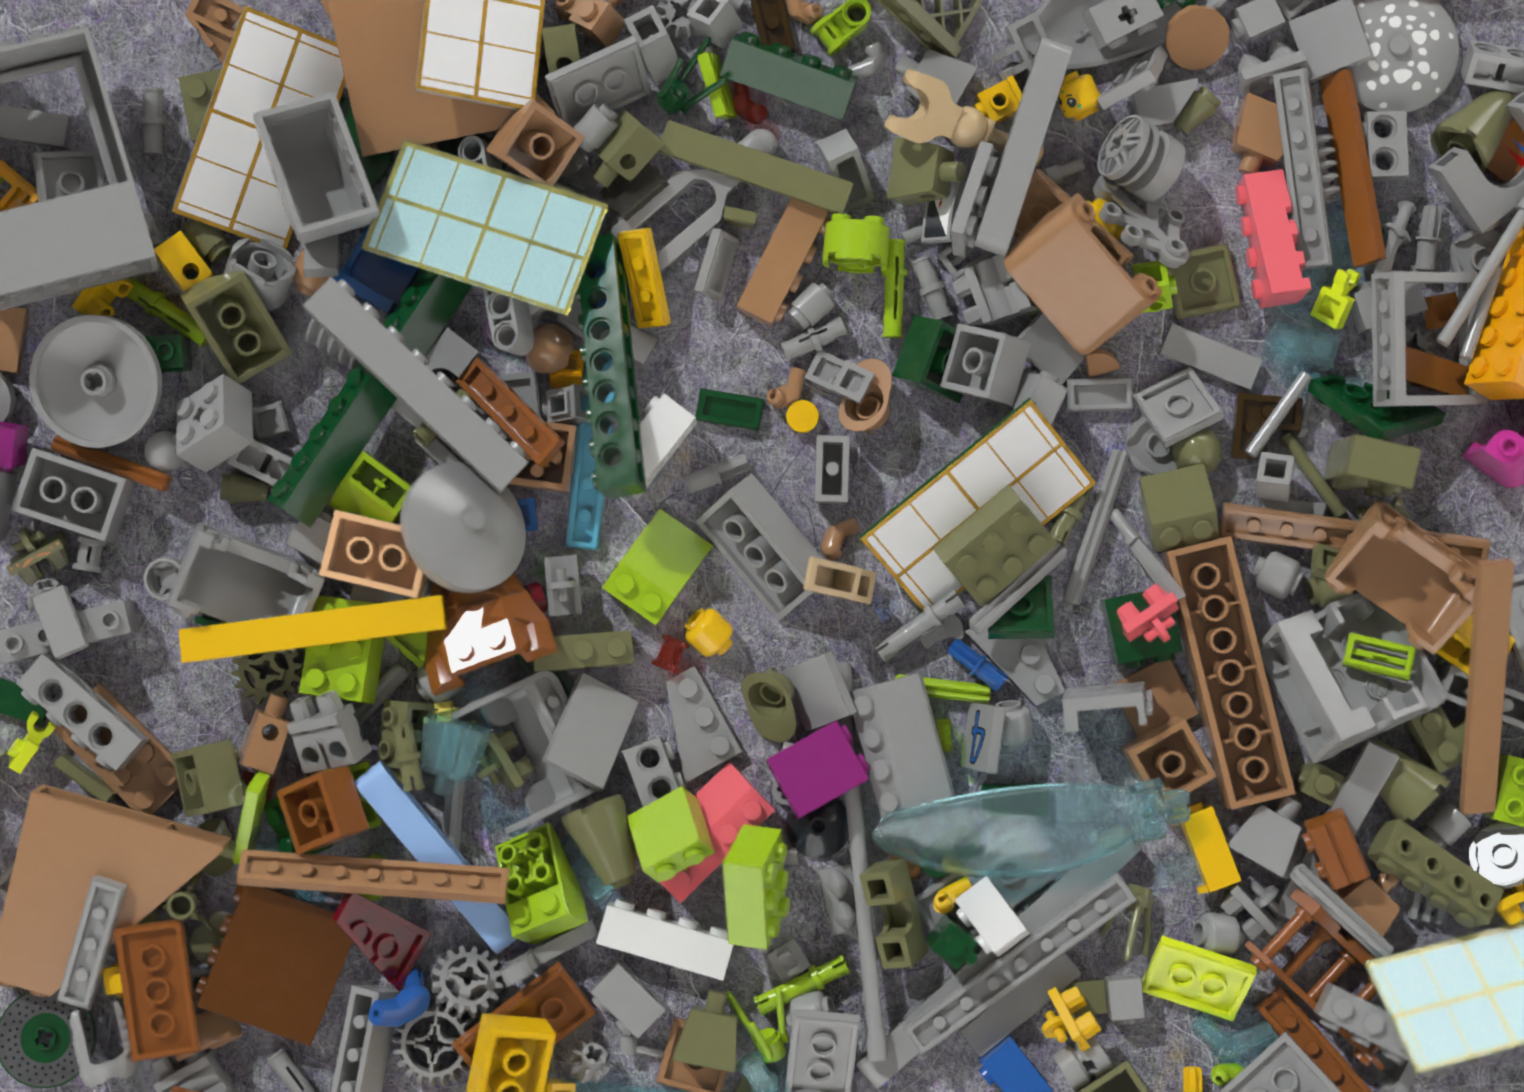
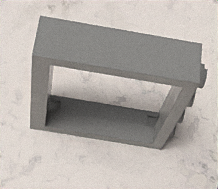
M1393 271L1371 274L1373 407L1488 404L1486 397L1468 387L1469 395L1406 396L1404 283L1458 284L1459 305L1478 273ZM1385 281H1388V290H1385ZM1477 302L1459 329V354ZM1459 357V363L1468 366L1469 370L1471 361ZM1387 390H1389V399H1388V400H1387Z

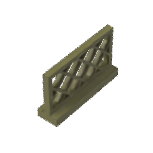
M924 0L877 1L927 50L956 58L962 49L958 43L984 0H972L968 8L963 9L961 0H953L954 10L944 11L943 0H934L935 13L931 14L925 10ZM954 14L955 29L950 34L946 30L944 16Z

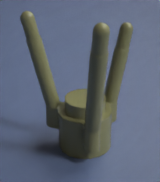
M1128 883L1127 886L1137 898V901L1125 909L1133 912L1124 954L1126 961L1131 958L1140 914H1144L1143 955L1145 957L1149 955L1151 917L1154 899L1151 898L1152 889ZM1115 917L1102 926L1099 932L1101 936L1106 935Z

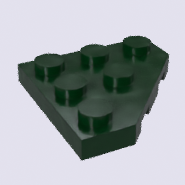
M1334 374L1312 379L1307 389L1309 393L1318 398L1322 405L1332 408L1341 415L1344 421L1354 424L1365 432L1367 437L1383 441L1441 425L1446 415L1445 412L1436 406L1373 407V384L1364 382L1363 387L1355 384H1346L1345 377ZM1387 390V400L1389 399V390Z

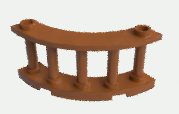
M1297 887L1289 896L1298 905L1294 910L1296 914L1262 951L1250 941L1244 946L1254 954L1250 960L1264 973L1268 969L1272 971L1314 1010L1327 982L1334 985L1351 965L1355 967L1359 963L1366 969L1364 964L1376 960L1353 937L1348 936L1341 929L1342 926L1320 904ZM1314 921L1317 924L1313 929L1315 933L1280 969L1272 959L1306 922L1310 924ZM1333 939L1343 948L1339 953L1341 957L1306 994L1291 978L1325 941L1329 943ZM1371 977L1368 978L1370 982L1357 995V997L1367 1002H1370L1378 993ZM1340 1027L1338 1033L1356 1048L1352 1054L1366 1067L1373 1063L1380 1071L1386 1067L1375 1056V1053L1381 1046L1371 1042L1370 1047H1366L1351 1039V1034L1345 1028Z

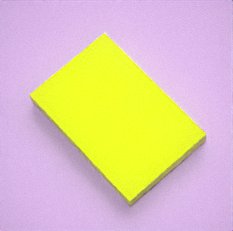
M1162 935L1141 980L1142 992L1233 1022L1257 974V966Z

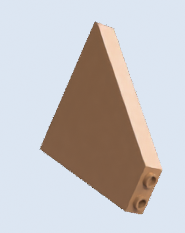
M327 0L362 157L402 149L405 142L419 146L499 130L502 124L518 111L415 91L425 0ZM536 92L535 101L557 116L556 111Z
M45 784L32 790L0 921V985L7 988L20 987L27 989L30 994L38 997L51 996L60 989L90 884L95 875L128 885L116 927L136 925L231 845L232 838ZM113 934V937H112L110 946H111L113 943H115V935H114V934Z

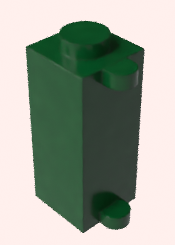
M944 914L926 937L927 944L932 951L957 970L963 962L968 965H974L977 962V955L972 950L978 944L977 940L971 932L950 916Z

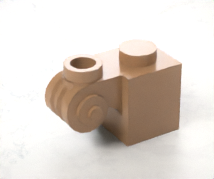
M555 0L554 9L561 20L572 22L588 39L606 48L613 45L624 28V18L604 0Z

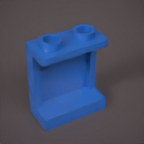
M374 218L371 224L367 226L343 270H339V276H333V279L337 283L341 279L344 280L356 292L355 296L390 315L400 303L403 292L412 285L420 268L363 250L374 223Z

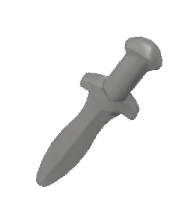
M1404 200L1397 203L1399 211L1394 223L1383 225V228L1388 232L1385 245L1387 259L1377 262L1374 274L1391 272L1395 254L1402 242L1406 244L1411 241L1405 229L1411 214L1416 212V206L1413 202Z

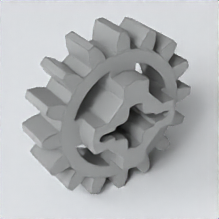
M461 945L456 955L451 950L447 951V961L438 959L436 967L439 970H433L431 979L436 982L432 983L431 991L440 992L436 997V1003L446 1002V1013H449L454 1008L457 1009L458 1018L463 1016L464 1011H469L471 1018H475L477 1009H480L484 1014L488 1012V1002L496 1005L499 998L496 993L502 992L503 984L499 981L503 977L500 971H495L499 963L498 960L490 962L487 960L489 951L486 950L482 955L477 954V946H473L471 952H466L464 946ZM464 963L463 965L459 966L458 968H455V967H454V966H456V965H458V964ZM479 967L482 968L486 974L482 973ZM464 978L471 979L470 985L464 984ZM448 989L452 990L454 994L457 996V998L453 996ZM477 995L481 996V997L478 998V999L470 1000V999L474 998V997L477 996Z

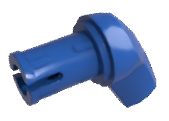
M412 968L404 982L405 989L393 999L375 1000L368 1014V1018L373 1025L399 1027L426 1011L430 1004L431 994L425 988V974L422 970L418 973L419 969Z

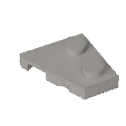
M1162 44L1134 59L1126 70L1112 82L1115 88L1102 93L1097 98L1103 110L1139 90L1141 93H1144L1157 84V78L1163 71V65L1168 57V53Z

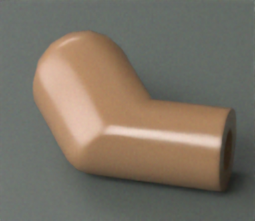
M785 0L790 16L807 25L816 24L823 16V9L818 3L809 4L802 0Z

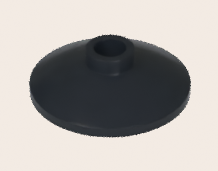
M835 798L798 820L790 808L786 817V833L790 843L797 851L812 858H824L835 854L845 845L849 837L846 807L840 800ZM816 820L823 821L825 824L824 830L815 832L812 829L813 822Z

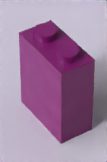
M837 720L767 758L765 761L797 820L869 779L866 773L870 771L866 760L862 754L856 756L850 745L854 742L851 733L845 725L840 727Z

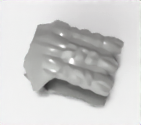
M122 1000L114 1001L113 1004L124 1051L110 1061H92L81 1010L71 1012L70 1027L73 1030L72 1044L75 1049L74 1055L77 1057L81 1080L87 1088L103 1084L112 1077L126 1079L137 1074L140 1061L132 1062L125 1006Z

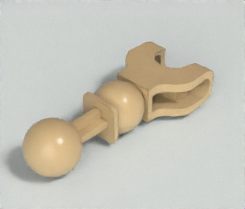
M910 68L906 70L903 82L918 92L920 98L919 108L914 115L908 118L889 115L884 124L886 130L919 144L931 141L937 136H944L949 138L958 147H972L978 150L980 141L993 144L994 150L1003 154L1009 134L994 128V120L984 117L981 111L975 107H961L955 104L951 98L950 90L944 81ZM1042 144V147H1041V150H1040V153H1039V156H1038V159H1037V162H1036L1035 167L1041 162V160H1042V158H1043V154H1044V146H1043V144Z

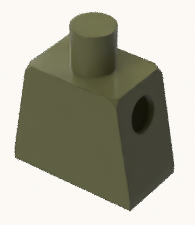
M575 24L542 28L549 73L560 69V63L565 60L574 63L582 59L578 30Z
M624 108L615 119L619 126L599 149L595 148V153L603 160V163L592 177L606 188L611 185L618 174H621L628 181L633 180L665 144L662 139Z
M895 137L887 199L903 206L946 199L950 194L951 182H962L966 175L965 165L963 162H954V152L942 146L926 142L919 144L905 138Z
M709 990L705 1007L692 1005L676 1045L673 1061L735 1073L737 1014L725 1011L728 993Z

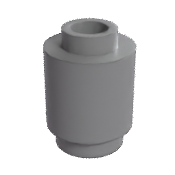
M603 103L601 106L593 104L574 126L575 130L585 136L580 147L589 153L595 148L599 149L619 126L615 121L618 115L606 104Z
M813 282L790 303L791 308L786 312L793 322L804 331L808 326L813 327L835 307L832 302L835 296L825 284L821 283L818 286Z
M1446 802L1425 824L1426 829L1422 832V835L1443 849L1446 846L1450 848L1472 825L1468 820L1471 814L1463 815L1459 811V803L1457 802L1453 806Z

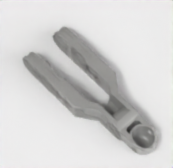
M763 128L750 132L738 143L773 156L777 152L776 137L772 132ZM707 169L677 171L614 225L607 234L613 233L618 238L617 233L621 231L642 229L643 224L660 209L664 211L694 184H710L716 194L715 204L657 253L662 276L711 234L712 228L721 226L728 198L745 183Z

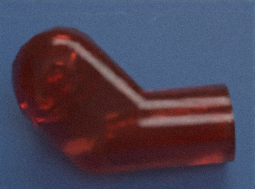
M734 82V109L736 114L750 124H761L768 116L767 108L764 105L759 106L750 99L749 86Z

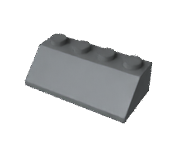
M752 473L732 487L696 520V523L778 621L813 593L803 589L810 556L823 558Z
M922 673L849 691L857 710L853 716L865 760L870 768L869 775L881 819L885 820L955 801V793Z

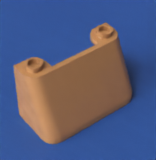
M1077 193L1024 229L1004 257V264L1012 278L1078 353L1087 355L1155 303L1161 296L1162 291L1155 279L1144 273H1139L1131 279L1090 231L1095 224L1094 208Z
M1376 500L1364 514L1327 569L1325 580H1327L1328 586L1338 594H1343L1344 592L1352 594L1356 590L1406 625V630L1409 634L1407 639L1414 647L1419 650L1425 648L1434 655L1473 613L1477 567L1388 504Z

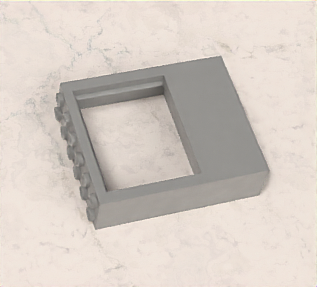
M70 26L61 30L60 34L51 36L36 34L30 36L27 39L28 41L14 44L12 41L0 43V84L70 67L75 68L109 182L107 186L0 212V311L159 271L153 244L88 27Z

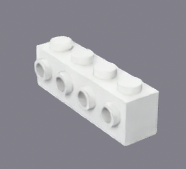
M616 899L615 903L608 902L596 944L722 981L724 980L733 945L728 943V930L711 926L710 931L697 927V921L684 917H679L677 922L667 919L666 912L653 908H648L647 912L634 909V903L623 899Z

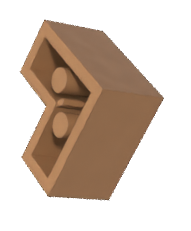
M546 422L566 443L545 467L539 466L527 454L524 459L528 461V464L508 486L571 493L579 428L575 425Z

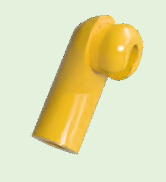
M967 876L937 892L933 898V907L936 912L947 914L953 911L957 904L955 899L972 887Z

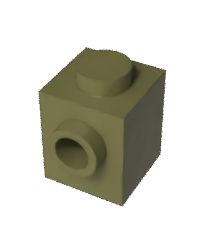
M1308 760L1307 764H1303L1296 775L1295 782L1297 784L1294 789L1321 804L1332 806L1346 777L1320 763L1314 764L1313 761Z

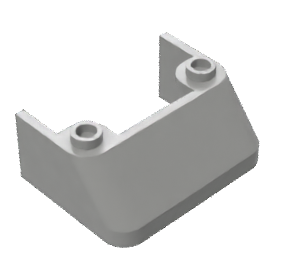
M549 671L538 672L472 702L451 714L452 719L455 720L480 708L485 719L493 726L502 727L513 722L540 781L531 785L525 793V803L530 816L505 827L504 829L507 834L528 826L598 791L542 762L568 701L558 677Z

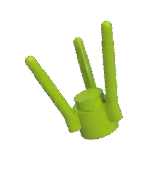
M776 987L775 989L778 1032L774 1028H765L760 1031L755 1022L749 1021L737 1000L727 990V999L751 1036L763 1062L773 1063L782 1059L787 1051L784 1044L790 1039L786 1031L781 987Z

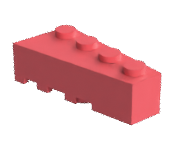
M1280 169L1244 174L1238 186L1235 187V197L1237 204L1242 205L1244 217H1241L1240 226L1243 237L1247 236L1249 248L1246 249V262L1248 268H1253L1255 280L1251 281L1253 299H1258L1259 309L1297 304L1309 292L1311 283L1309 277L1302 278L1303 266H1305L1303 251H1296L1295 249L1298 229L1296 222L1293 219L1288 220L1287 214L1291 213L1292 204L1284 171Z

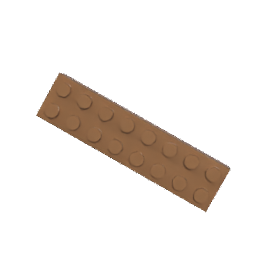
M1224 537L1161 553L1165 569L1186 594L1184 598L1176 602L1179 610L1175 613L1215 774L1217 775L1216 778L1223 806L1232 810L1296 794L1232 537Z

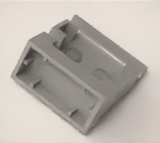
M1360 593L1329 603L1316 614H1314L1313 610L1279 621L1258 642L1266 676L1314 764L1332 758L1351 746L1439 707L1450 698L1424 651L1417 648L1409 682L1342 666L1350 632L1413 646L1407 639L1409 634L1407 633L1406 625ZM1354 643L1353 648L1407 660V655L1357 643ZM1351 655L1352 659L1378 664L1386 667H1391L1399 670L1405 669V667H1400Z

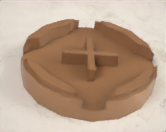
M1189 5L1178 11L1171 18L1166 27L1167 32L1164 38V47L1169 57L1177 65L1189 70L1205 69L1216 63L1225 53L1229 43L1230 29L1223 15L1215 8L1207 5Z

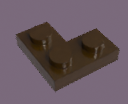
M1249 393L1235 394L1231 459L1260 461L1261 452H1266L1267 443L1256 458L1247 454L1245 450L1283 396ZM1303 398L1297 399L1276 430L1301 431Z

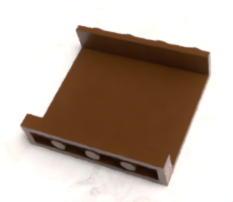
M237 885L232 898V902L237 903L232 915L226 913L219 933L224 934L220 946L213 945L206 964L212 965L207 977L200 976L194 991V995L199 996L197 1007L311 1046L353 942L332 920L335 913L333 911L267 887Z

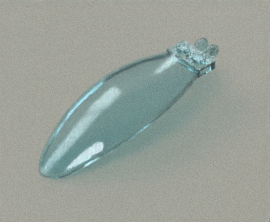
M1160 778L1131 784L1128 787L1107 784H1043L1002 788L941 799L892 812L879 821L872 832V838L881 849L890 855L936 871L976 878L987 876L989 879L1040 877L1065 872L1093 863L1123 849L1133 842L1135 845L1167 838L1166 823L1178 825L1181 822L1185 823L1190 820V809L1185 806L1189 803L1190 793L1184 789L1165 792L1164 784Z

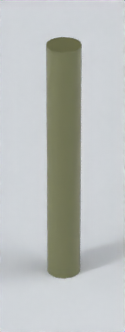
M1291 431L1280 437L1281 442L1291 456H1294V460L1323 501L1327 503L1326 505L1335 518L1344 514L1347 510Z

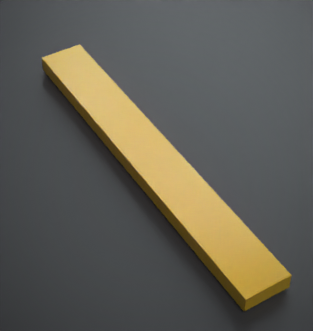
M439 595L179 629L178 631L182 663H192L447 629L444 596Z

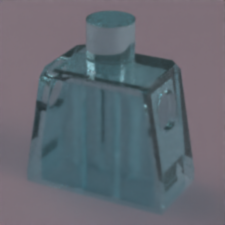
M437 713L424 717L420 768L424 772L436 775L433 788L434 793L452 796L455 781L466 782L474 777L492 736L493 729L458 719L453 720L451 717Z

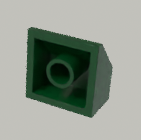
M914 315L892 376L918 389L960 403L963 394L940 387L956 328L941 320Z

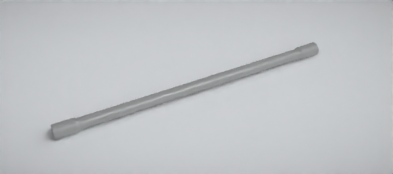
M851 662L837 663L848 691H852ZM852 714L839 719L838 724L840 727L845 725L851 733L854 742L850 745L857 756L855 720ZM861 785L845 793L867 1027L865 1032L868 1062L888 1060L886 1034L882 1020L872 906H867L860 879V874L868 869Z

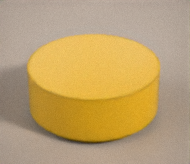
M798 400L792 403L786 414L787 424L797 433L810 432L816 427L819 419L816 406L807 400Z

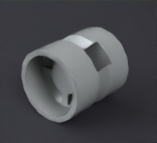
M158 558L148 565L143 576L144 586L152 597L159 600H168L183 558Z
M1095 1036L1087 1040L1091 1047L1083 1052L1080 1050L1077 1042H1075V1047L1065 1046L1052 1054L1053 1059L1074 1092L1089 1084L1092 1075L1099 1078L1114 1068Z

